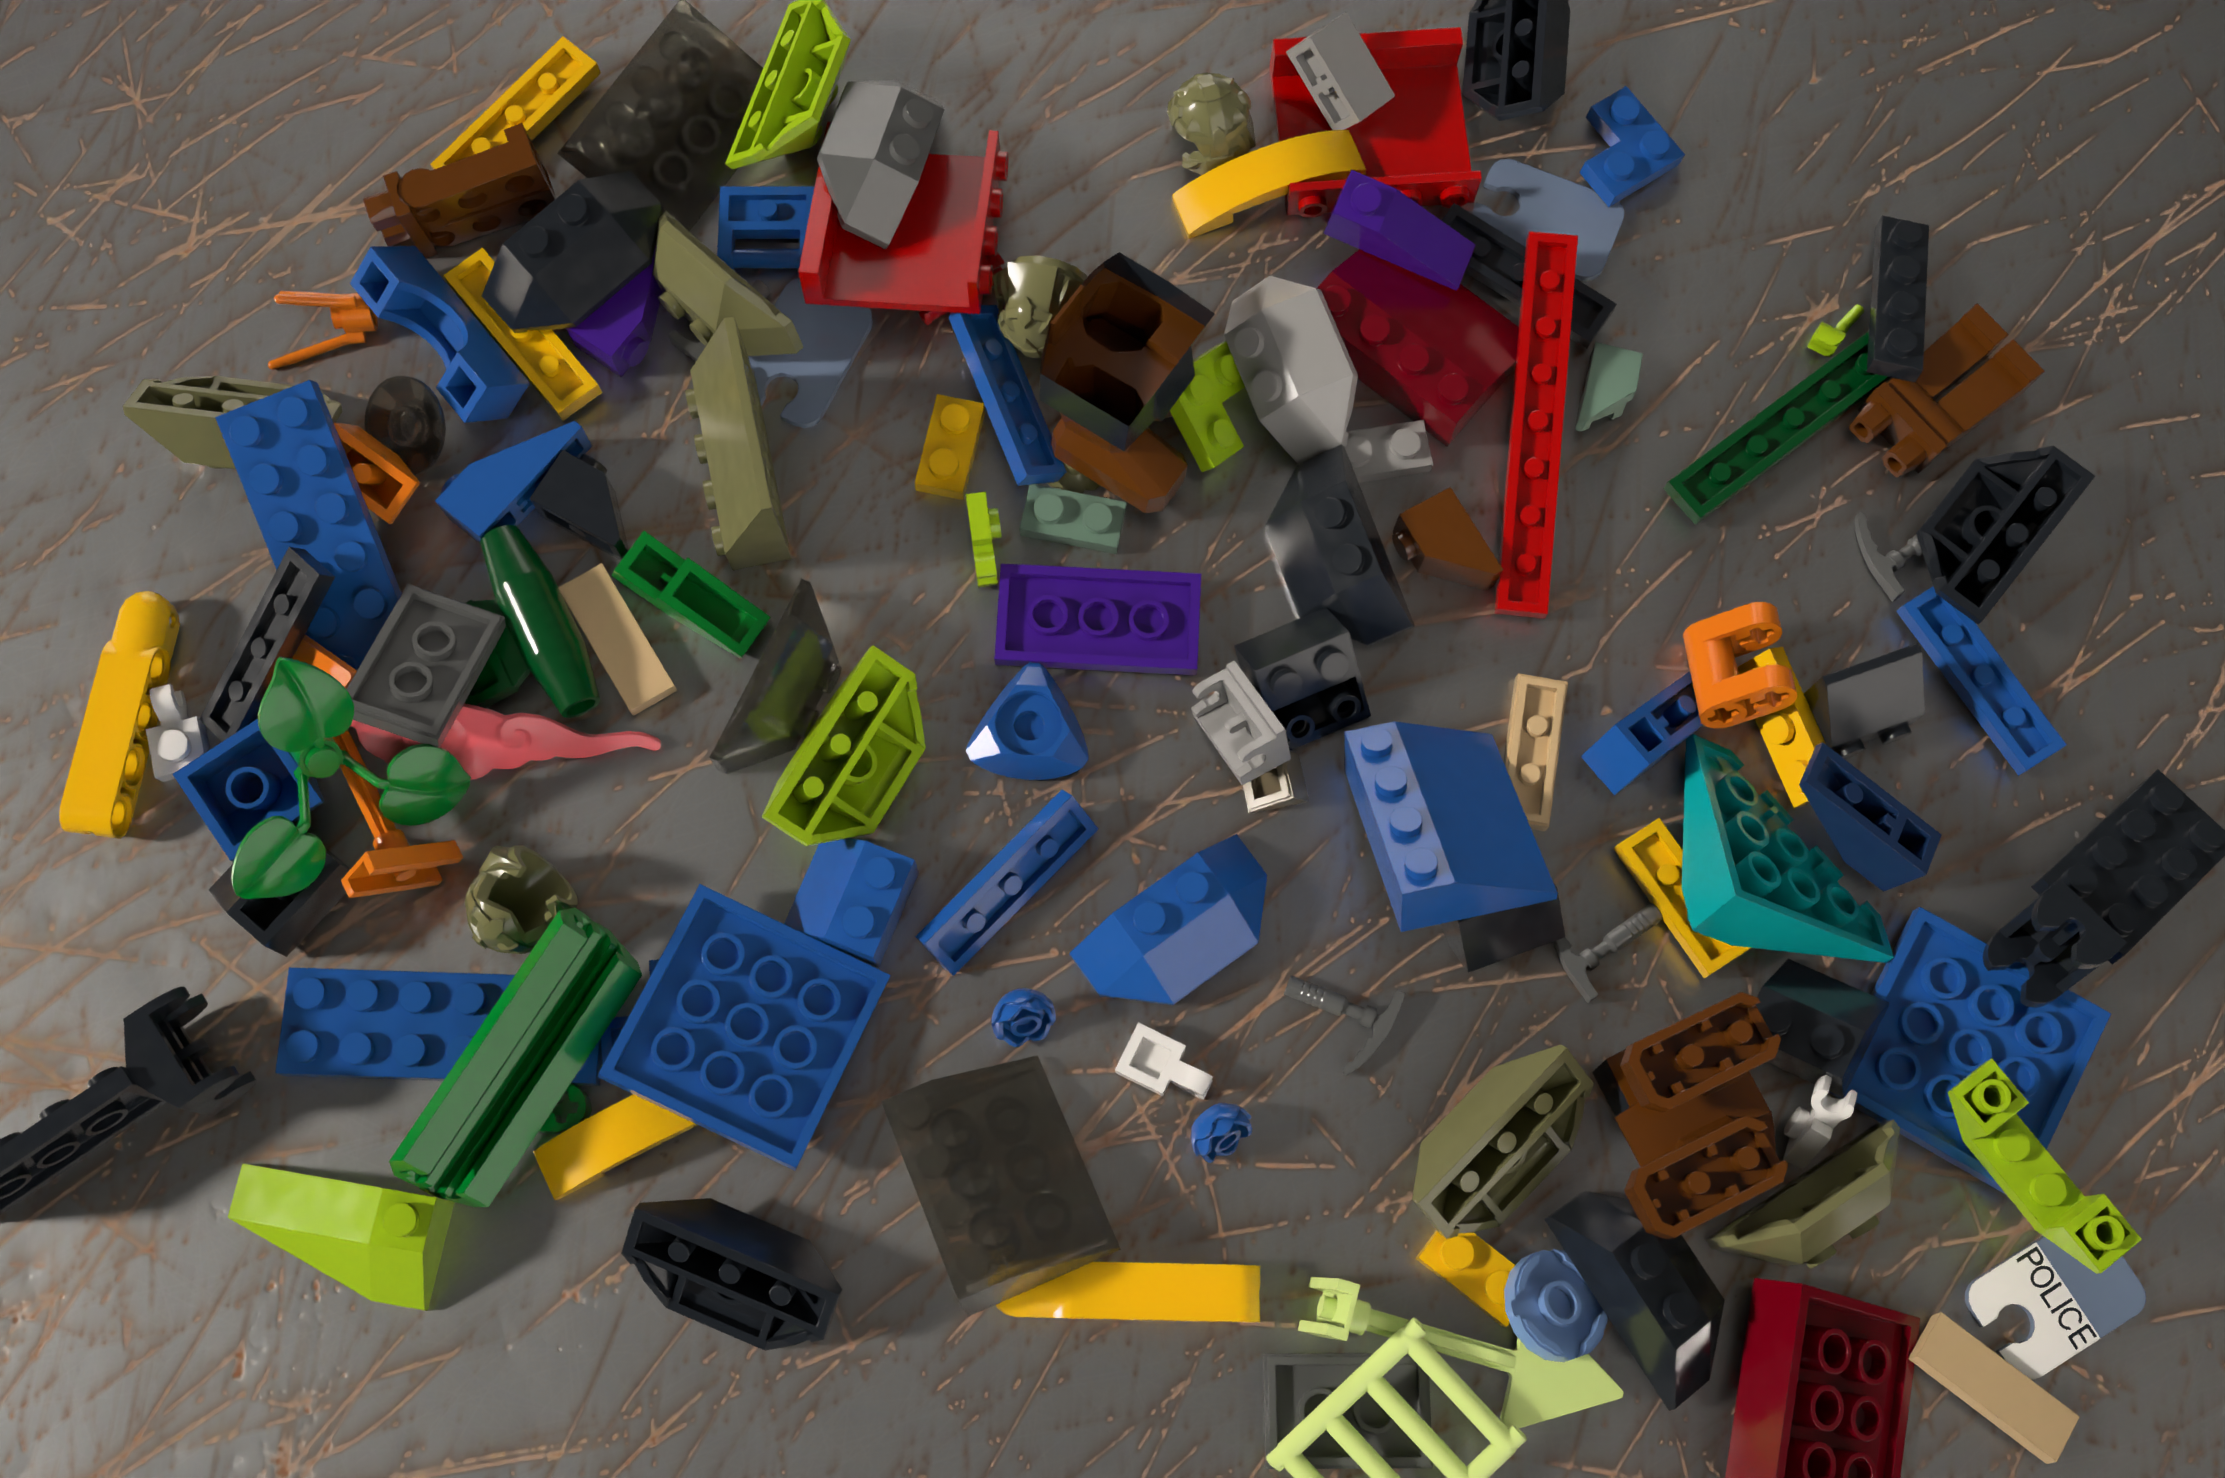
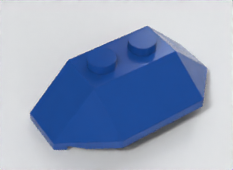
M1233 835L1197 852L1114 911L1081 941L1069 955L1100 997H1115L1141 1002L1175 1005L1258 945L1267 874L1238 835Z

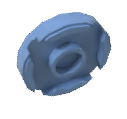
M1558 1249L1551 1251L1541 1250L1521 1258L1510 1270L1504 1288L1505 1312L1513 1332L1525 1347L1544 1360L1567 1362L1591 1353L1603 1339L1608 1318L1564 1250Z

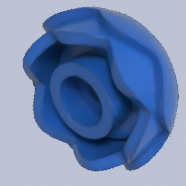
M1019 988L1010 991L999 1000L993 1010L991 1019L993 1032L997 1039L1004 1040L1013 1047H1020L1029 1040L1040 1041L1048 1035L1051 1025L1056 1021L1054 1004L1045 994L1034 989Z
M1221 1102L1211 1106L1192 1125L1191 1143L1193 1152L1197 1157L1201 1155L1208 1163H1212L1216 1156H1229L1233 1154L1238 1147L1239 1140L1252 1134V1126L1249 1121L1252 1116L1244 1108L1236 1104Z

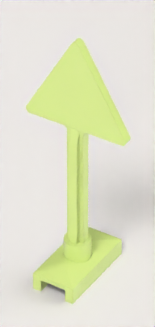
M1311 1277L1308 1288L1323 1292L1317 1306L1316 1322L1300 1320L1297 1331L1347 1341L1349 1332L1363 1335L1367 1331L1390 1338L1410 1320L1371 1309L1369 1302L1357 1299L1360 1284L1339 1278ZM1422 1324L1423 1329L1427 1333L1423 1338L1436 1352L1508 1374L1509 1380L1500 1420L1507 1428L1514 1425L1519 1429L1621 1399L1624 1395L1623 1390L1589 1354L1567 1362L1548 1361L1529 1351L1519 1338L1517 1339L1515 1349L1510 1350Z

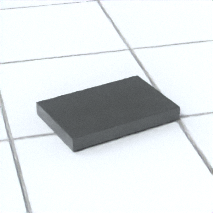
M407 584L347 687V691L354 703L353 720L422 744H430L440 748L506 627L505 617Z
M1373 1353L1263 1354L1266 1469H1275L1267 1462L1266 1456ZM1407 1353L1383 1377L1431 1427L1429 1376ZM1367 1392L1343 1414L1392 1469L1433 1468V1462ZM1327 1431L1321 1434L1302 1452L1316 1469H1362Z

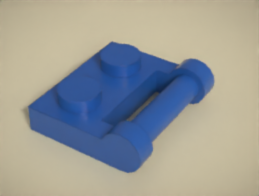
M720 186L717 256L734 271H736V268H799L815 186ZM736 239H800V249H735Z

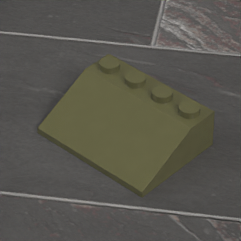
M727 317L722 320L691 368L690 372L694 388L685 390L691 418H699L702 434L694 435V441L700 464L708 463L711 479L703 481V489L708 509H717L720 524L711 527L717 556L726 555L732 570L735 571L792 558L756 377L735 317Z

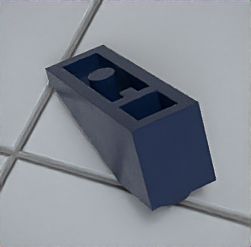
M1822 742L1816 745L1799 786L1844 862L1883 892L1927 875L1942 834Z

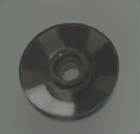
M410 376L391 377L376 387L367 403L364 422L365 431L398 454L414 475L427 471L439 458L446 435L445 417L437 396L424 382Z

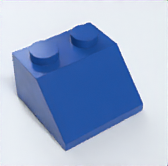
M258 719L173 773V776L230 861L234 862L240 843L246 834L259 822L272 816H283L293 823L300 819L298 783L294 776V771L299 765L290 752L271 746L263 738L259 730ZM310 777L308 779L310 811H312L325 801L316 778Z
M848 838L821 843L816 849L784 924L858 960L879 968L919 875L916 862L912 858L864 840Z

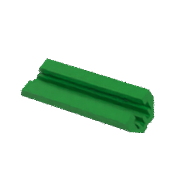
M576 908L558 911L389 1160L394 1176L419 1187L420 1190L434 1197L471 1207L490 1206L642 977L638 962L610 930L594 922Z

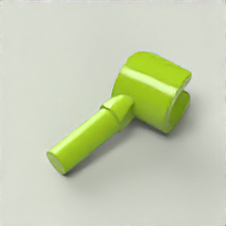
M1855 305L1835 327L1821 322L1807 347L1825 357H1831L1845 338L1848 329L1864 314V308L1861 305Z

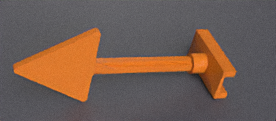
M304 635L292 658L325 671L338 680L346 689L357 672L353 667L307 635ZM349 730L333 737L341 750L347 751L350 757L366 767ZM340 765L375 838L373 841L375 850L366 851L341 879L348 897L356 898L438 886L443 879L437 866L459 863L464 858L456 841L451 840L410 846L404 832L401 829H397L394 822L384 817L379 809L381 796L377 787L347 766Z

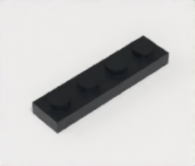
M1453 203L1441 221L1476 245L1465 273L1521 307L1526 247L1456 203ZM1576 278L1574 282L1570 339L1588 349L1613 313L1617 304Z
M1882 215L1875 228L1867 357L1868 373L1916 383L1923 371L1929 225Z
M294 547L287 549L199 719L221 742L258 719L260 703L272 679L277 659L279 657L293 658L335 578L330 571L305 549Z

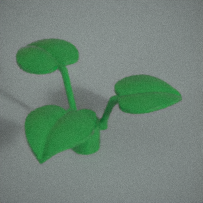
M279 657L276 661L270 684L260 703L258 726L263 738L271 746L290 752L299 765L294 771V776L298 783L300 820L297 826H295L288 818L272 816L259 822L246 834L236 852L232 866L231 881L233 890L237 896L243 899L282 897L305 889L319 876L325 865L326 850L319 837L306 833L311 825L308 779L310 777L326 778L333 775L340 765L347 766L375 787L385 789L379 801L381 813L390 821L407 826L432 822L451 811L466 794L470 786L471 777L462 768L453 754L442 747L437 748L430 744L412 745L402 750L388 765V779L377 776L350 757L347 751L341 750L333 737L339 736L348 730L353 721L354 703L347 689L333 676L313 665L290 658Z

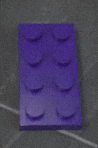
M1001 563L995 665L1024 667V665L1031 662L1040 663L1045 668L1197 675L1201 573Z

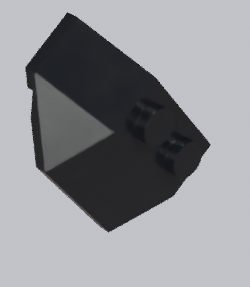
M1477 0L1469 12L1463 96L1496 120L1502 121L1543 112L1564 95L1570 24L1568 0Z
M631 171L580 179L502 243L482 297L514 333L527 332V330L577 327L652 264L657 241L658 222L664 207Z
M1341 444L1298 464L1265 525V530L1299 618L1326 607L1349 631L1351 639L1367 646H1372L1415 627L1345 447Z
M2055 446L2042 447L2035 451L2012 452L1976 458L1916 532L1936 594L1979 625L2091 483L2095 475Z
M1590 1191L1581 1192L1544 1220L1669 1411L1674 1410L1710 1380L1725 1299L1682 1234L1676 1238L1665 1239L1647 1233L1628 1199Z
M712 1198L639 1203L635 1207L621 1252L629 1264H635L643 1281L665 1308L765 1351L797 1345L808 1340L811 1342L824 1340L843 1290L810 1240Z

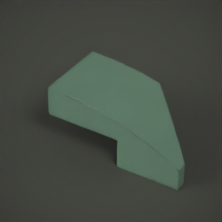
M1595 342L1589 359L1585 389L1579 402L1575 430L1585 431L1590 428L1593 421L1605 416H1609L1611 420L1622 416L1627 402L1633 400L1643 353Z

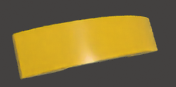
M1349 130L1323 131L1283 140L1230 160L1180 188L1172 194V200L1188 238L1191 239L1232 224L1234 213L1288 194L1289 183L1343 180L1348 178L1351 169L1365 175L1366 168Z
M633 1094L567 1129L535 1149L533 1153L554 1200H559L606 1176L605 1172L690 1130L697 1126V1124Z

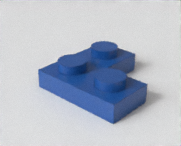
M1625 86L1592 105L1585 118L1610 147L1587 160L1579 173L1604 203L1610 207L1677 167L1685 154L1629 88Z

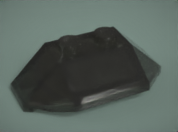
M800 579L740 700L709 756L716 769L722 773L729 774L795 750L801 737L805 738L819 717V711L816 710V707L823 693L830 694L839 680L842 667L838 665L839 659L811 582L805 579Z

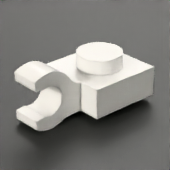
M171 684L150 689L151 703L161 725L146 729L154 776L162 782L175 779L173 773L210 750L205 725L197 716L188 718L184 693L181 690L174 692L173 685Z
M1139 1022L1115 1069L1116 1074L1161 1096H1164L1171 1082L1185 1092L1204 1100L1213 1082V1076L1181 1061L1186 1051V1045Z
M1824 1075L1816 1081L1811 1104L1807 1109L1800 1106L1796 1108L1784 1128V1134L1789 1137L1784 1160L1801 1170L1829 1142L1833 1128L1840 1121L1849 1118L1854 1111L1858 1093L1850 1090L1841 1099L1829 1096L1828 1092L1832 1078L1828 1075Z

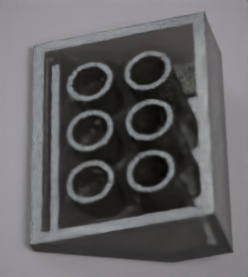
M679 0L557 154L586 178L631 171L664 207L663 212L666 210L690 232L720 193V186H725L738 169L732 170L725 163L763 67L686 0Z
M1038 1055L933 1079L881 1101L957 1299L968 1317L1121 1250Z

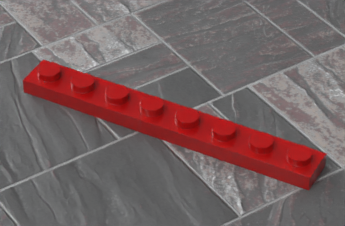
M1529 231L1526 239L1499 564L1503 571L1497 580L1495 614L1545 619L1548 614L1578 235Z

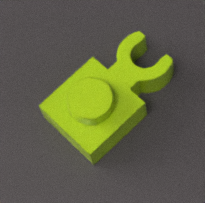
M986 492L966 494L978 588L998 585L992 539L1002 537L998 508L988 509Z

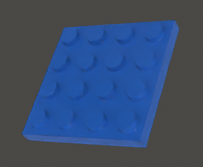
M699 884L598 1076L602 1080L796 1171L891 975Z
M1919 907L1912 911L1892 951L1894 958L1885 964L1871 992V995L1889 1002V1007L1844 1096L1841 1097L1830 1091L1828 1093L1841 1099L1850 1090L1856 1091L1858 1095L1854 1108L1880 1123L1894 1119L1900 1127L1901 1135L2005 1194L1963 1142L1948 1091L1987 1060L1993 1059L2029 1102L2016 1114L2047 1150L2111 1013L2070 990L2065 991L2054 1001L2042 1007L2034 1008L2023 1005L2020 1002L2021 985L2029 978V971L2025 965L2014 962L2006 970L1988 971L1983 963V952L1986 943Z

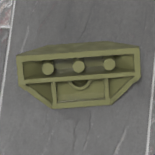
M666 210L662 213L658 222L653 276L662 291L658 299L672 317L676 320H679L682 316L691 323L689 325L691 331L705 346L722 320L734 316L748 356L797 354L804 348L793 321L778 310L674 219Z
M222 376L180 377L163 383L158 378L143 379L122 407L125 416L182 462L206 465L215 469H236L215 417L295 385ZM322 393L333 423H335L342 413L341 403L331 400Z
M1560 1044L1494 1066L1421 1142L1412 1200L1437 1231L1446 1239L1457 1237L1459 1233H1473L1501 1226L1572 1150L1583 1118L1585 1098L1590 1097L1594 1083L1568 1048Z
M1894 1119L1873 1125L1705 1239L1706 1242L1714 1250L1784 1266L1806 1263L1808 1268L1811 1269L1825 1262L1837 1252L1832 1245L1846 1234L1855 1239L1880 1223L1876 1214L1891 1203L1900 1127Z

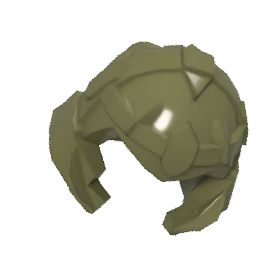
M1199 73L1182 83L1179 89L1173 92L1174 97L1168 102L1167 114L1171 125L1176 128L1178 134L1184 139L1195 143L1199 150L1193 151L1191 154L1185 152L1182 155L1183 168L1203 175L1230 160L1248 153L1249 149L1256 146L1253 121L1249 112L1251 101L1247 93L1234 81V78L1216 73Z
M1037 255L1020 256L1011 263H1008L1007 268L993 276L995 299L998 302L999 309L997 314L998 324L1004 337L1014 347L1022 351L1026 357L1041 358L1051 321L1085 281L1087 275L1074 265L1058 259Z
M498 845L492 847L479 870L480 874L471 882L465 898L467 921L475 942L484 949L489 948L497 952L511 954L531 952L558 911L576 908L578 905L577 895L564 876L541 855L524 845H514L511 848Z

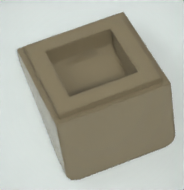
M1290 751L1291 759L1243 785L1249 813L1272 810L1309 801L1302 766L1297 753Z

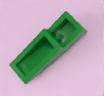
M646 531L641 533L614 569L611 576L670 617L740 659L771 618L690 558L683 559Z

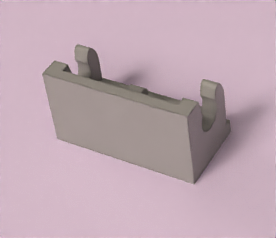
M1347 12L1326 26H1322L1286 51L1332 130H1345L1395 97Z
M1235 660L1226 664V668L1208 677L1194 687L1192 692L1197 699L1206 697L1209 693L1215 691L1212 696L1202 699L1191 707L1192 714L1241 785L1252 781L1291 759L1285 728Z

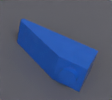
M572 421L469 464L460 474L453 475L445 482L440 496L435 502L449 520L480 544L482 537L489 531L504 525H516L518 527L535 509L530 497L562 450L580 458L582 454L588 452L592 444L582 426Z
M1690 671L1616 723L1581 755L1582 759L1614 796L1704 726L1700 721Z

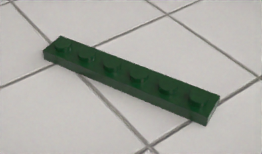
M1869 331L1666 483L1663 489L1695 525L1891 378L1867 372Z

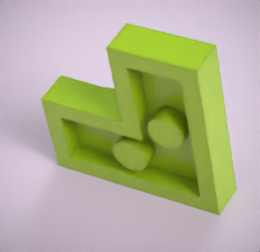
M1227 341L1215 345L1193 360L1195 377L1170 410L1201 472L1215 468L1244 447L1222 405L1224 401L1245 388Z

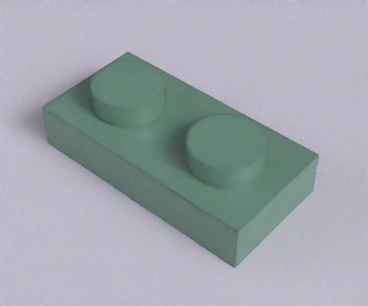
M1032 484L1029 485L1019 528L1020 536L1117 554L1127 502Z

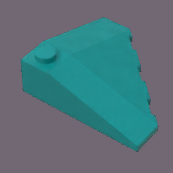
M1694 734L1687 738L1685 753L1682 892L1692 930L1732 946L1882 963L1892 960L1894 955L1881 915L1868 901L1859 906L1853 896L1837 882L1844 874L1817 845L1808 850L1801 838L1787 826L1794 819L1770 792L1766 790L1759 795L1753 785L1744 776L1740 775L1738 770L1744 764L1732 750Z

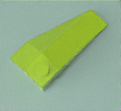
M242 1163L228 1218L371 1301L428 1311L455 1202L437 1197Z

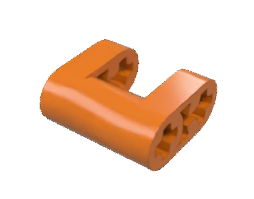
M1767 602L1745 604L1697 621L1685 629L1683 639L1699 717L1704 726L1713 729L1731 727L1780 711L1796 701L1798 696L1792 670L1786 666L1767 665L1738 674L1736 657L1768 647L1781 638L1783 632L1777 607Z

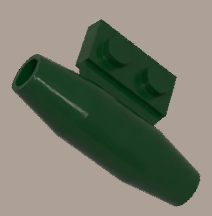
M504 525L489 531L482 537L480 544L495 600H469L465 603L504 616L506 627L468 695L465 704L488 708L519 691L520 685L531 672L564 718L577 717L591 711L600 703L601 699L586 644L552 573L516 525Z

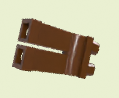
M523 123L504 129L507 143L431 171L424 168L412 169L405 173L402 178L397 171L384 175L383 178L387 191L363 198L371 224L377 232L382 231L387 246H416L425 258L438 255L436 246H453L528 222L556 199V195L548 172Z
M1977 303L1924 351L1923 371L1916 383L1892 378L1888 383L1884 382L1858 409L1859 414L1850 424L1849 430L1861 442L1867 444L1879 434L1884 437L1892 448L1885 453L1882 461L1883 465L1894 477L1899 478L1912 470L1919 474L1932 463L1935 457L2024 393L2045 371L2013 339L2001 348L1994 357L1936 402V398L1989 357L2009 335Z

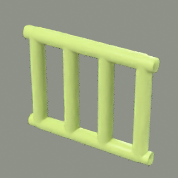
M1412 1318L1278 1443L1277 1447L1266 1456V1460L1279 1472L1285 1468L1293 1478H1324L1302 1452L1321 1434L1327 1431L1370 1478H1401L1343 1416L1366 1392L1447 1478H1489L1527 1440V1437L1514 1425L1507 1428L1423 1338L1427 1334L1423 1329V1325L1418 1319ZM1407 1353L1491 1442L1467 1466L1383 1377Z

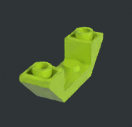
M1993 1059L1987 1060L1948 1091L1963 1142L2037 1232L2096 1274L2105 1271L2142 1240L2105 1194L2084 1196L2016 1114L2029 1102Z

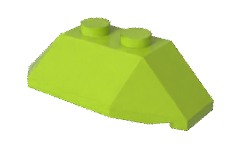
M797 0L789 3L725 165L732 170L809 149L821 137L823 132L821 123L828 106L837 96V82L843 70L851 41L825 0Z
M872 645L830 698L778 779L762 818L804 846L873 834L926 749L921 711L916 693V674Z

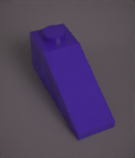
M1352 169L1323 233L1453 290L1458 289L1476 246L1398 189Z
M655 250L652 264L577 327L566 328L575 347L619 377H622L630 366L635 367L644 359L652 340L660 305L658 297L662 294L653 276Z

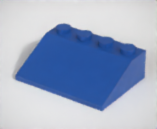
M1396 721L1344 732V771L1401 932L1557 899V890L1492 734Z

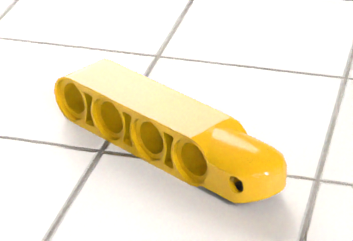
M141 591L127 598L119 610L112 639L103 647L61 800L59 821L61 828L65 832L89 835L93 833L95 836L121 839L129 830L150 753L146 729L156 727L158 717L151 703L150 689L164 686L168 683L171 658L180 628L179 615L174 605L159 593Z
M1013 1261L998 1268L992 1277L990 1285L991 1299L997 1309L1013 1317L1260 1322V1266Z

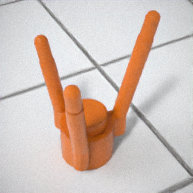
M280 291L274 297V301L277 304L330 307L334 328L344 329L346 334L273 359L268 362V367L271 370H275L349 344L366 343L365 332L378 330V317L358 293L329 294Z

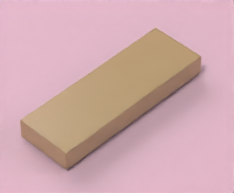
M602 563L558 587L633 716L678 691Z
M1518 673L1514 682L1503 762L1531 829L1546 831L1550 824L1568 682Z
M1940 1312L1931 1316L1908 1358L2044 1463L2050 1464L2058 1461L2080 1416L1944 1313Z

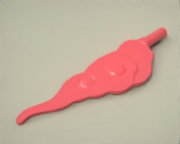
M464 703L441 747L453 754L462 768L471 777L470 780L485 776L493 768L514 769L530 760L543 761L556 756L587 758L635 746L657 751L661 747V740L653 735L635 731L587 734L545 716L531 713L503 715L487 708ZM355 720L352 721L350 726L356 729L359 742L364 749L374 756L383 759L388 765L402 750L412 745L422 744Z

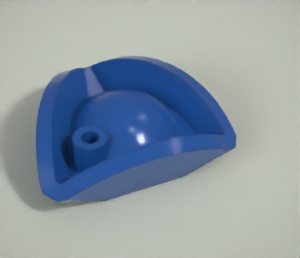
M1031 662L1024 665L995 699L979 722L966 747L969 759L979 767L998 775L1024 780H1046L1072 774L1082 769L1089 758L1088 748L1080 725L1061 689L1043 665Z

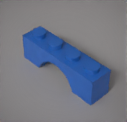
M416 246L370 247L350 282L351 286L378 318L395 322L412 330L424 338L438 352L444 362L446 371L437 384L436 389L464 423L508 419L530 385L529 381Z

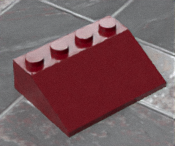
M1359 249L1336 267L1317 287L1324 295L1357 372L1358 379L1412 421L1424 420L1426 431L1446 447L1516 368L1519 327L1461 283L1457 290H1453Z
M1754 1278L1725 1478H1900L1915 1366L1908 1358L1918 1341L1920 1318L1802 1283Z

